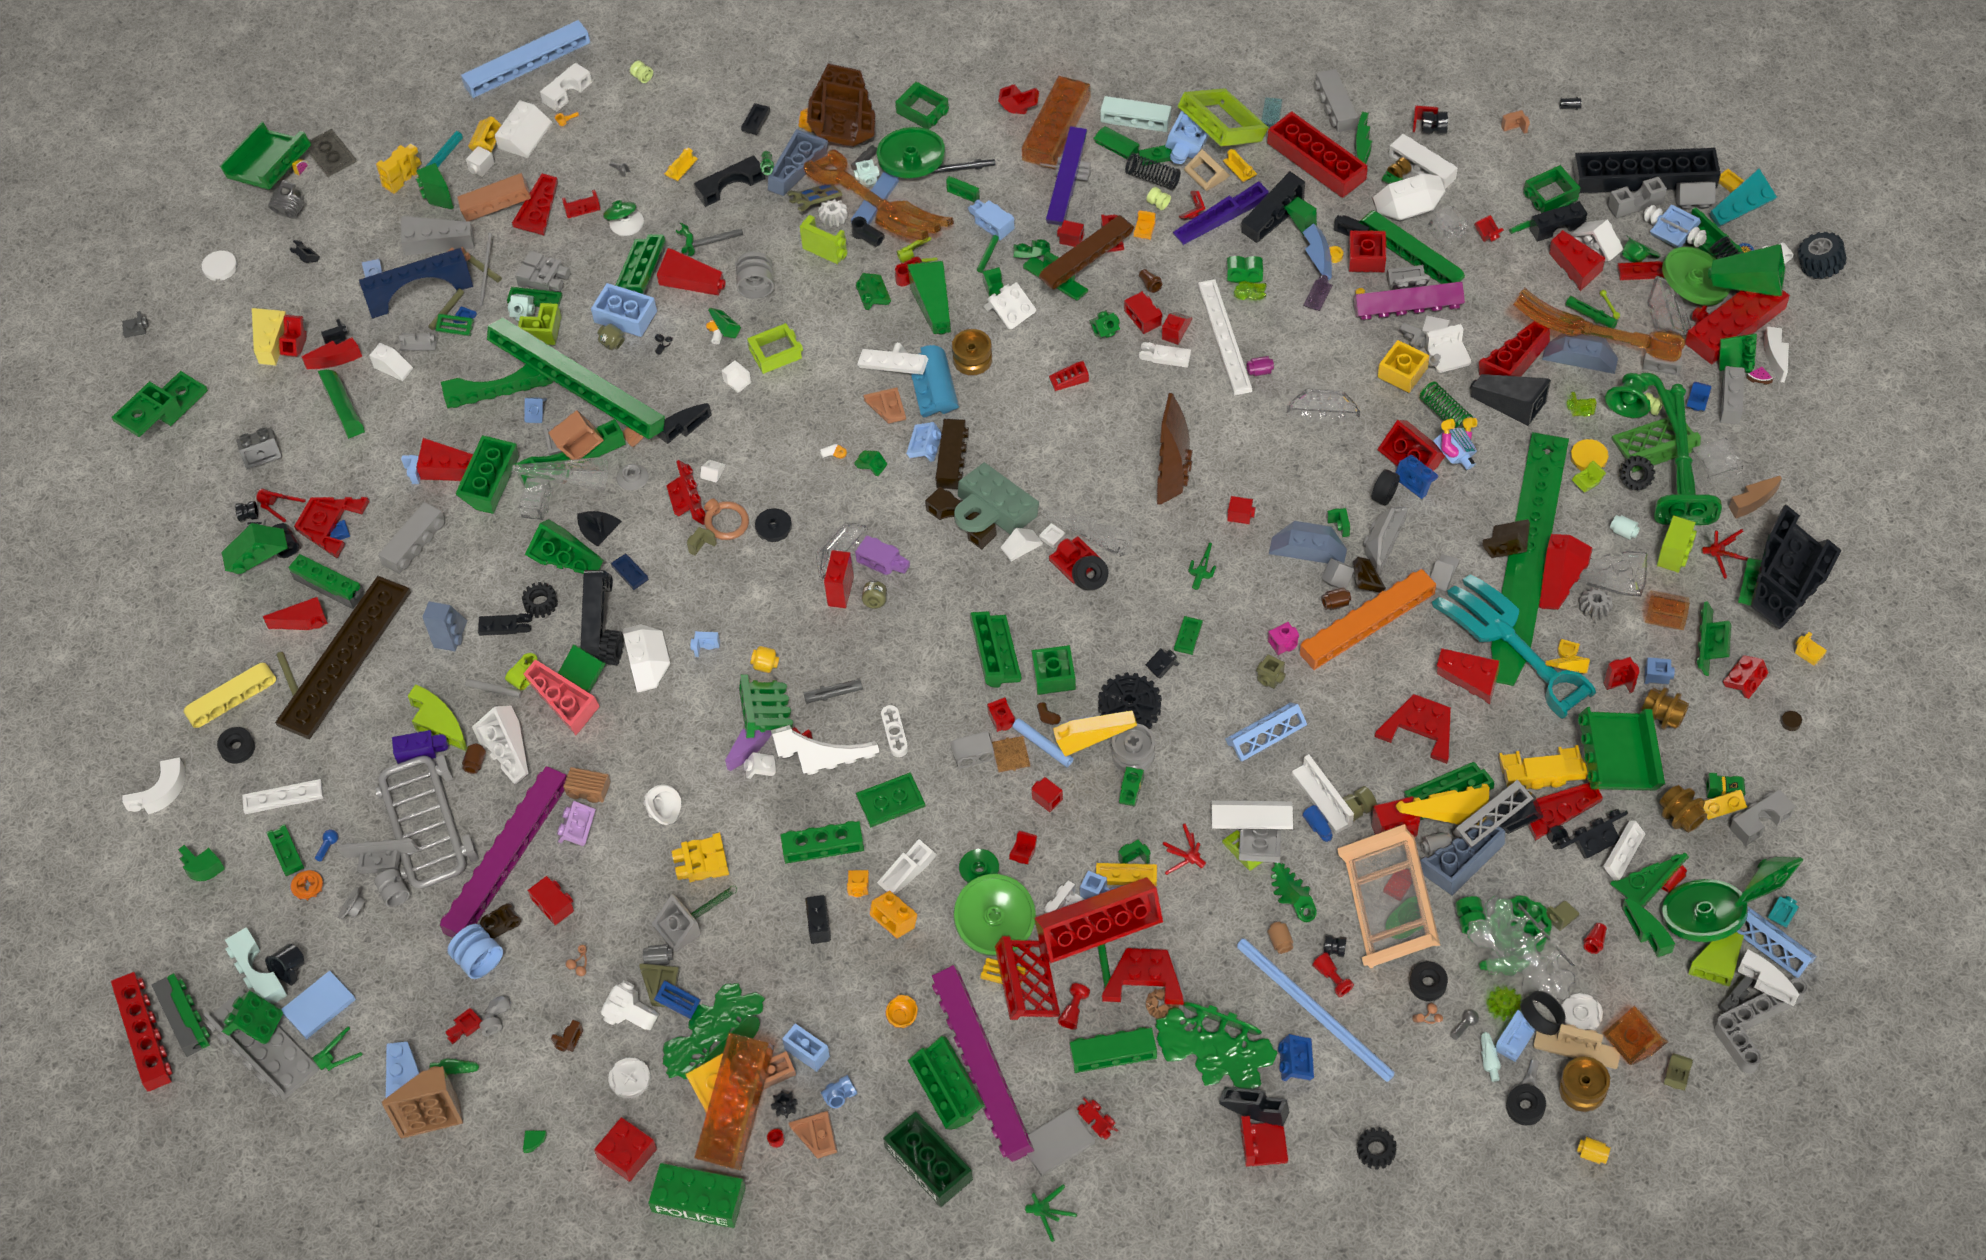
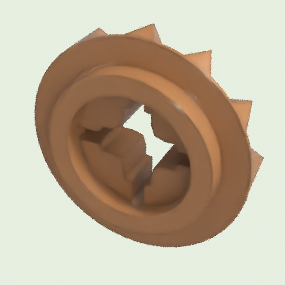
M1164 987L1158 990L1155 988L1153 992L1148 994L1146 999L1148 1013L1157 1019L1164 1018L1170 1009L1174 1007L1179 1008V1005L1173 1004L1161 1005L1158 1008V1000L1162 1001L1165 998Z

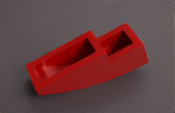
M353 337L337 345L334 341H331L301 356L306 369L330 368L362 357L359 346Z

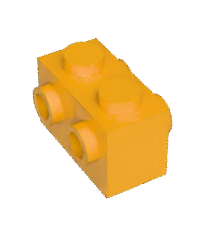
M890 890L872 900L869 915L896 939L915 928L917 913Z

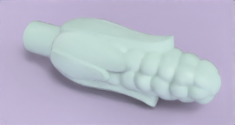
M1484 1032L1481 1035L1483 1068L1490 1073L1491 1081L1496 1082L1500 1080L1498 1070L1501 1064L1497 1056V1048L1494 1047L1490 1034Z

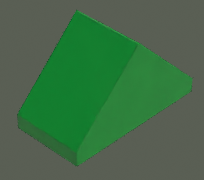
M1296 197L1285 206V209L1303 236H1305L1303 231L1313 223L1317 226V208Z

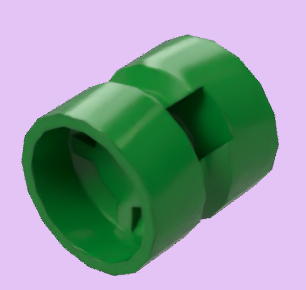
M1465 897L1455 903L1462 933L1475 934L1487 928L1486 916L1483 913L1484 909L1479 897Z

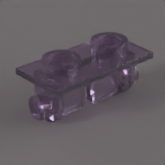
M1326 275L1320 276L1315 281L1303 304L1304 307L1317 311L1321 310L1333 286L1329 284Z

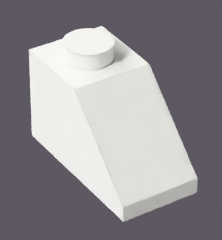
M379 343L369 355L375 369L401 381L413 369L395 349Z

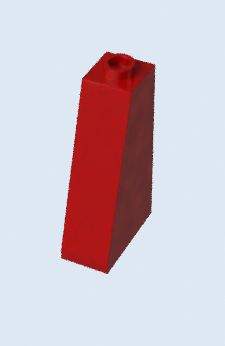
M667 248L657 272L659 285L719 296L721 290H724L726 285L722 271L671 248Z

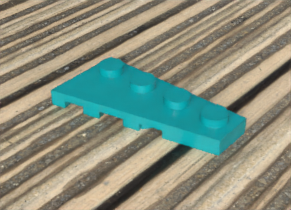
M1759 168L1709 214L1719 228L1774 201L1777 196Z

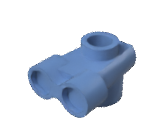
M848 1075L840 1078L837 1083L827 1085L826 1089L821 1092L825 1102L831 1108L841 1107L845 1103V1098H851L858 1094Z

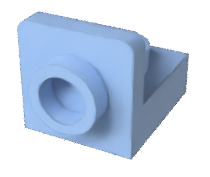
M402 455L401 460L404 468L407 469V476L410 477L412 484H419L420 477L416 468L419 456Z
M695 631V637L691 639L690 644L691 650H694L695 657H699L700 648L711 650L720 647L718 632Z

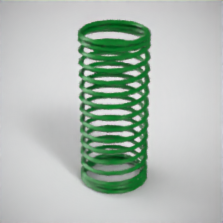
M1436 381L1430 382L1422 389L1419 397L1420 400L1430 407L1442 420L1454 418V421H1456L1455 428L1460 426L1465 418L1469 416L1473 418ZM1436 384V386H1434V387L1427 393L1426 397L1423 398L1425 392H1426L1432 385Z

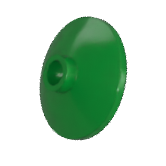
M617 200L603 213V217L606 220L620 219L633 213L637 206L634 202Z
M974 849L967 852L961 858L959 872L961 877L969 883L983 875L998 874L999 861L988 850ZM979 868L983 869L981 872H976Z

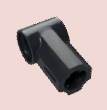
M857 216L852 219L851 228L854 238L863 239L874 247H878L885 238L884 233L867 224L864 217Z

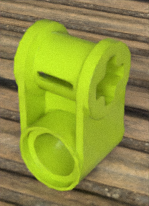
M533 653L524 654L507 672L505 680L517 689L525 690L529 683L524 676V672L535 659L538 661L537 656Z

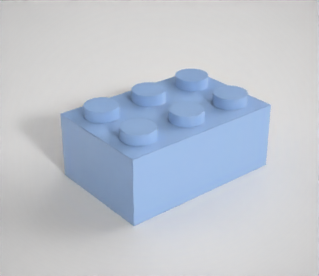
M607 283L593 304L591 312L595 323L604 326L611 323L623 332L642 337L655 316L657 308L654 297Z

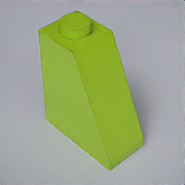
M1736 932L1727 938L1712 941L1692 962L1688 974L1730 987L1744 935Z

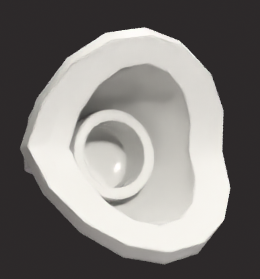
M663 784L650 789L645 795L643 804L650 818H654L661 824L670 825L678 818L681 809V798L672 786Z

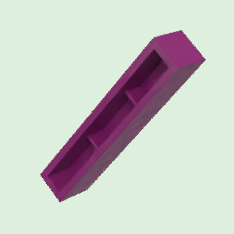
M1463 282L1356 294L1353 296L1356 318L1361 317V320L1372 319L1371 316L1373 315L1385 318L1389 317L1390 313H1396V316L1407 315V311H1414V314L1424 313L1425 309H1432V312L1443 310L1442 307L1448 306L1449 309H1458L1460 305L1465 303Z

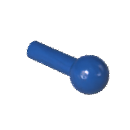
M330 829L323 833V843L315 856L317 861L321 862L329 847L337 842L339 836L335 830Z

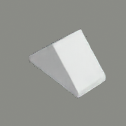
M1015 528L1001 546V549L1009 560L1013 561L1041 546L1043 543L1033 530Z

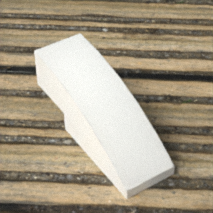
M1767 327L1764 336L1766 357L1780 382L1784 383L1788 373L1789 343L1781 342L1782 328Z
M918 839L906 854L904 852L877 883L887 892L890 890L893 894H896L919 875L935 859L937 854Z
M1747 950L1738 972L1757 980L1754 988L1794 1006L1799 993L1793 984L1773 964L1758 954Z

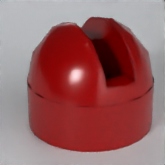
M773 1129L767 1134V1141L773 1148H779L784 1144L785 1137L780 1129Z

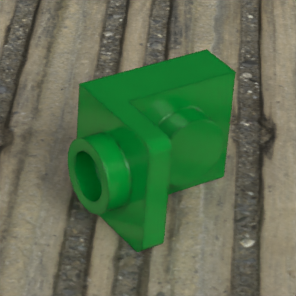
M1335 508L1327 511V523H1336L1337 531H1341L1342 538L1350 537V522L1346 508Z

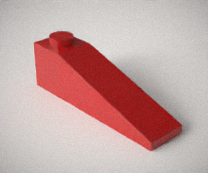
M1551 534L1547 548L1539 604L1541 609L1559 610L1570 594L1573 584L1577 583L1580 579L1579 575L1583 569L1588 567L1593 551L1591 546L1571 535Z

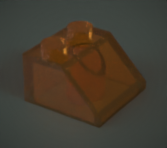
M1651 590L1645 623L1684 631L1690 604L1689 597Z
M1635 1005L1603 1033L1630 1066L1654 1055L1669 1042L1646 1014Z

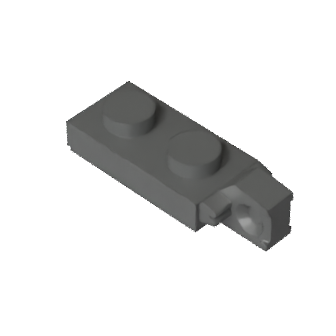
M1745 976L1719 1008L1727 1012L1737 1007L1738 1000L1743 1001L1749 994L1747 989L1750 985L1754 987L1757 980Z

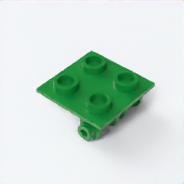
M1757 334L1720 339L1719 371H1724L1725 367L1729 366L1744 368L1746 373L1752 372L1755 366Z

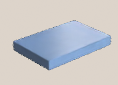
M328 971L281 1010L283 1015L307 1040L356 999L333 973Z

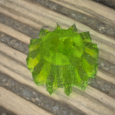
M1507 985L1504 986V990L1499 986L1496 987L1495 991L1490 992V998L1487 999L1489 1013H1494L1495 1019L1501 1016L1503 1022L1506 1020V1017L1512 1020L1517 1010L1521 1011V994H1515V988L1511 991L1508 990Z

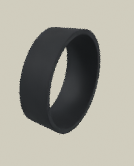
M1535 991L1521 1002V1011L1524 1018L1534 1029L1542 1034L1555 1035L1559 1031L1561 1024H1564L1566 1020L1564 1009L1560 1003L1546 992ZM1533 1000L1543 1004L1552 1013L1556 1023L1545 1019L1535 1008Z

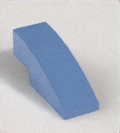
M1313 223L1303 231V234L1310 243L1305 250L1320 273L1329 280L1332 278L1330 249L1323 232Z

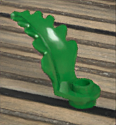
M1274 862V867L1271 870L1275 873L1271 875V878L1276 881L1272 882L1271 885L1279 887L1273 892L1275 895L1282 896L1278 899V902L1292 904L1299 920L1311 922L1317 914L1312 896L1309 895L1311 888L1309 886L1301 887L1302 879L1294 880L1296 874H1289V867L1284 868V863ZM1308 908V913L1304 915V910Z

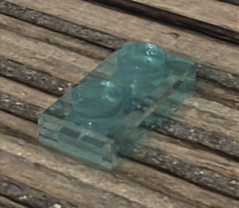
M1265 98L1261 121L1269 128L1280 119L1282 99Z

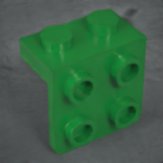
M249 990L242 997L238 996L233 1002L232 1007L234 1009L232 1013H228L223 1021L225 1026L222 1032L229 1036L236 1029H239L258 1042L267 1044L283 1012Z

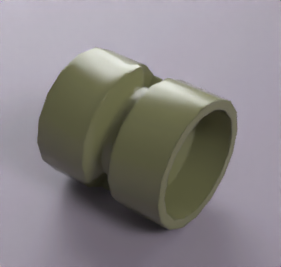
M1366 786L1342 798L1354 813L1353 821L1362 817L1363 813L1367 814L1373 811L1374 806L1377 805L1373 793Z

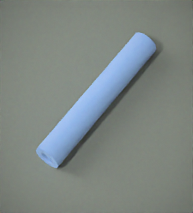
M1018 718L1014 722L1013 728L1062 765L1068 767L1073 762V757L1070 755L1065 757L1057 745L1023 720Z

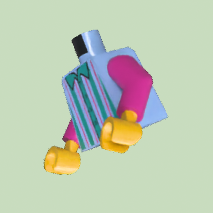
M1472 417L1465 418L1463 420L1464 428H1455L1454 419H1447L1441 423L1444 432L1433 441L1452 464L1462 463L1465 469L1469 470L1476 464L1471 458L1477 452L1471 441V428L1477 426V419Z

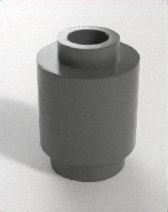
M668 944L648 946V948H643L644 964L669 965L670 960H673V949L669 948Z

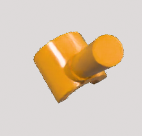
M575 112L564 116L562 113H558L555 115V120L560 126H564L569 119L577 117L579 114Z

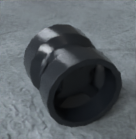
M249 501L247 504L236 503L235 509L238 521H245L247 518L258 519L256 501Z
M1326 934L1324 953L1344 957L1347 937L1340 936L1335 938L1333 935Z

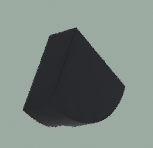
M1561 825L1549 829L1547 839L1553 844L1557 842V839L1568 835V832Z

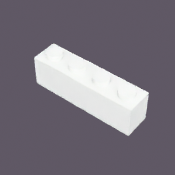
M1402 134L1390 145L1389 157L1395 161L1401 157L1407 159L1411 165V171L1415 174L1440 176L1444 189L1456 180L1458 168L1454 164L1444 160L1412 138Z

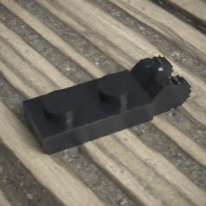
M528 613L479 616L478 634L479 636L527 633L531 631V625L525 623L531 622L532 616Z

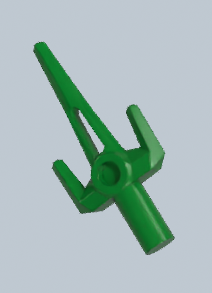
M1211 542L1208 544L1197 568H1193V560L1190 562L1188 572L1195 576L1192 588L1195 590L1200 588L1203 578L1210 579L1214 575L1215 565L1210 572L1207 571L1212 547Z

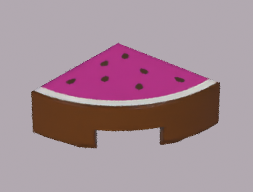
M1763 367L1748 373L1746 377L1753 383L1758 382L1763 383V385L1773 382V378Z

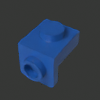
M1693 382L1687 407L1695 411H1705L1712 386Z

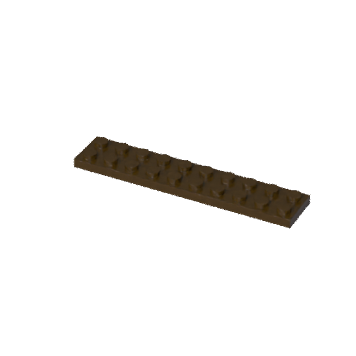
M377 575L275 723L278 727L310 740L411 593L410 588Z

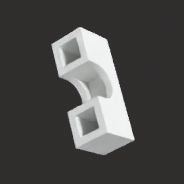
M574 63L540 91L542 102L556 112L568 103L566 90L576 89L582 92L592 83L590 71Z

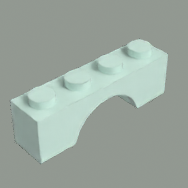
M247 927L225 939L229 946L225 950L231 959L236 958L237 962L234 965L240 974L245 973L246 977L243 980L249 989L253 987L255 994L272 1005L287 996L274 972L259 973L253 970V961L260 952V949Z

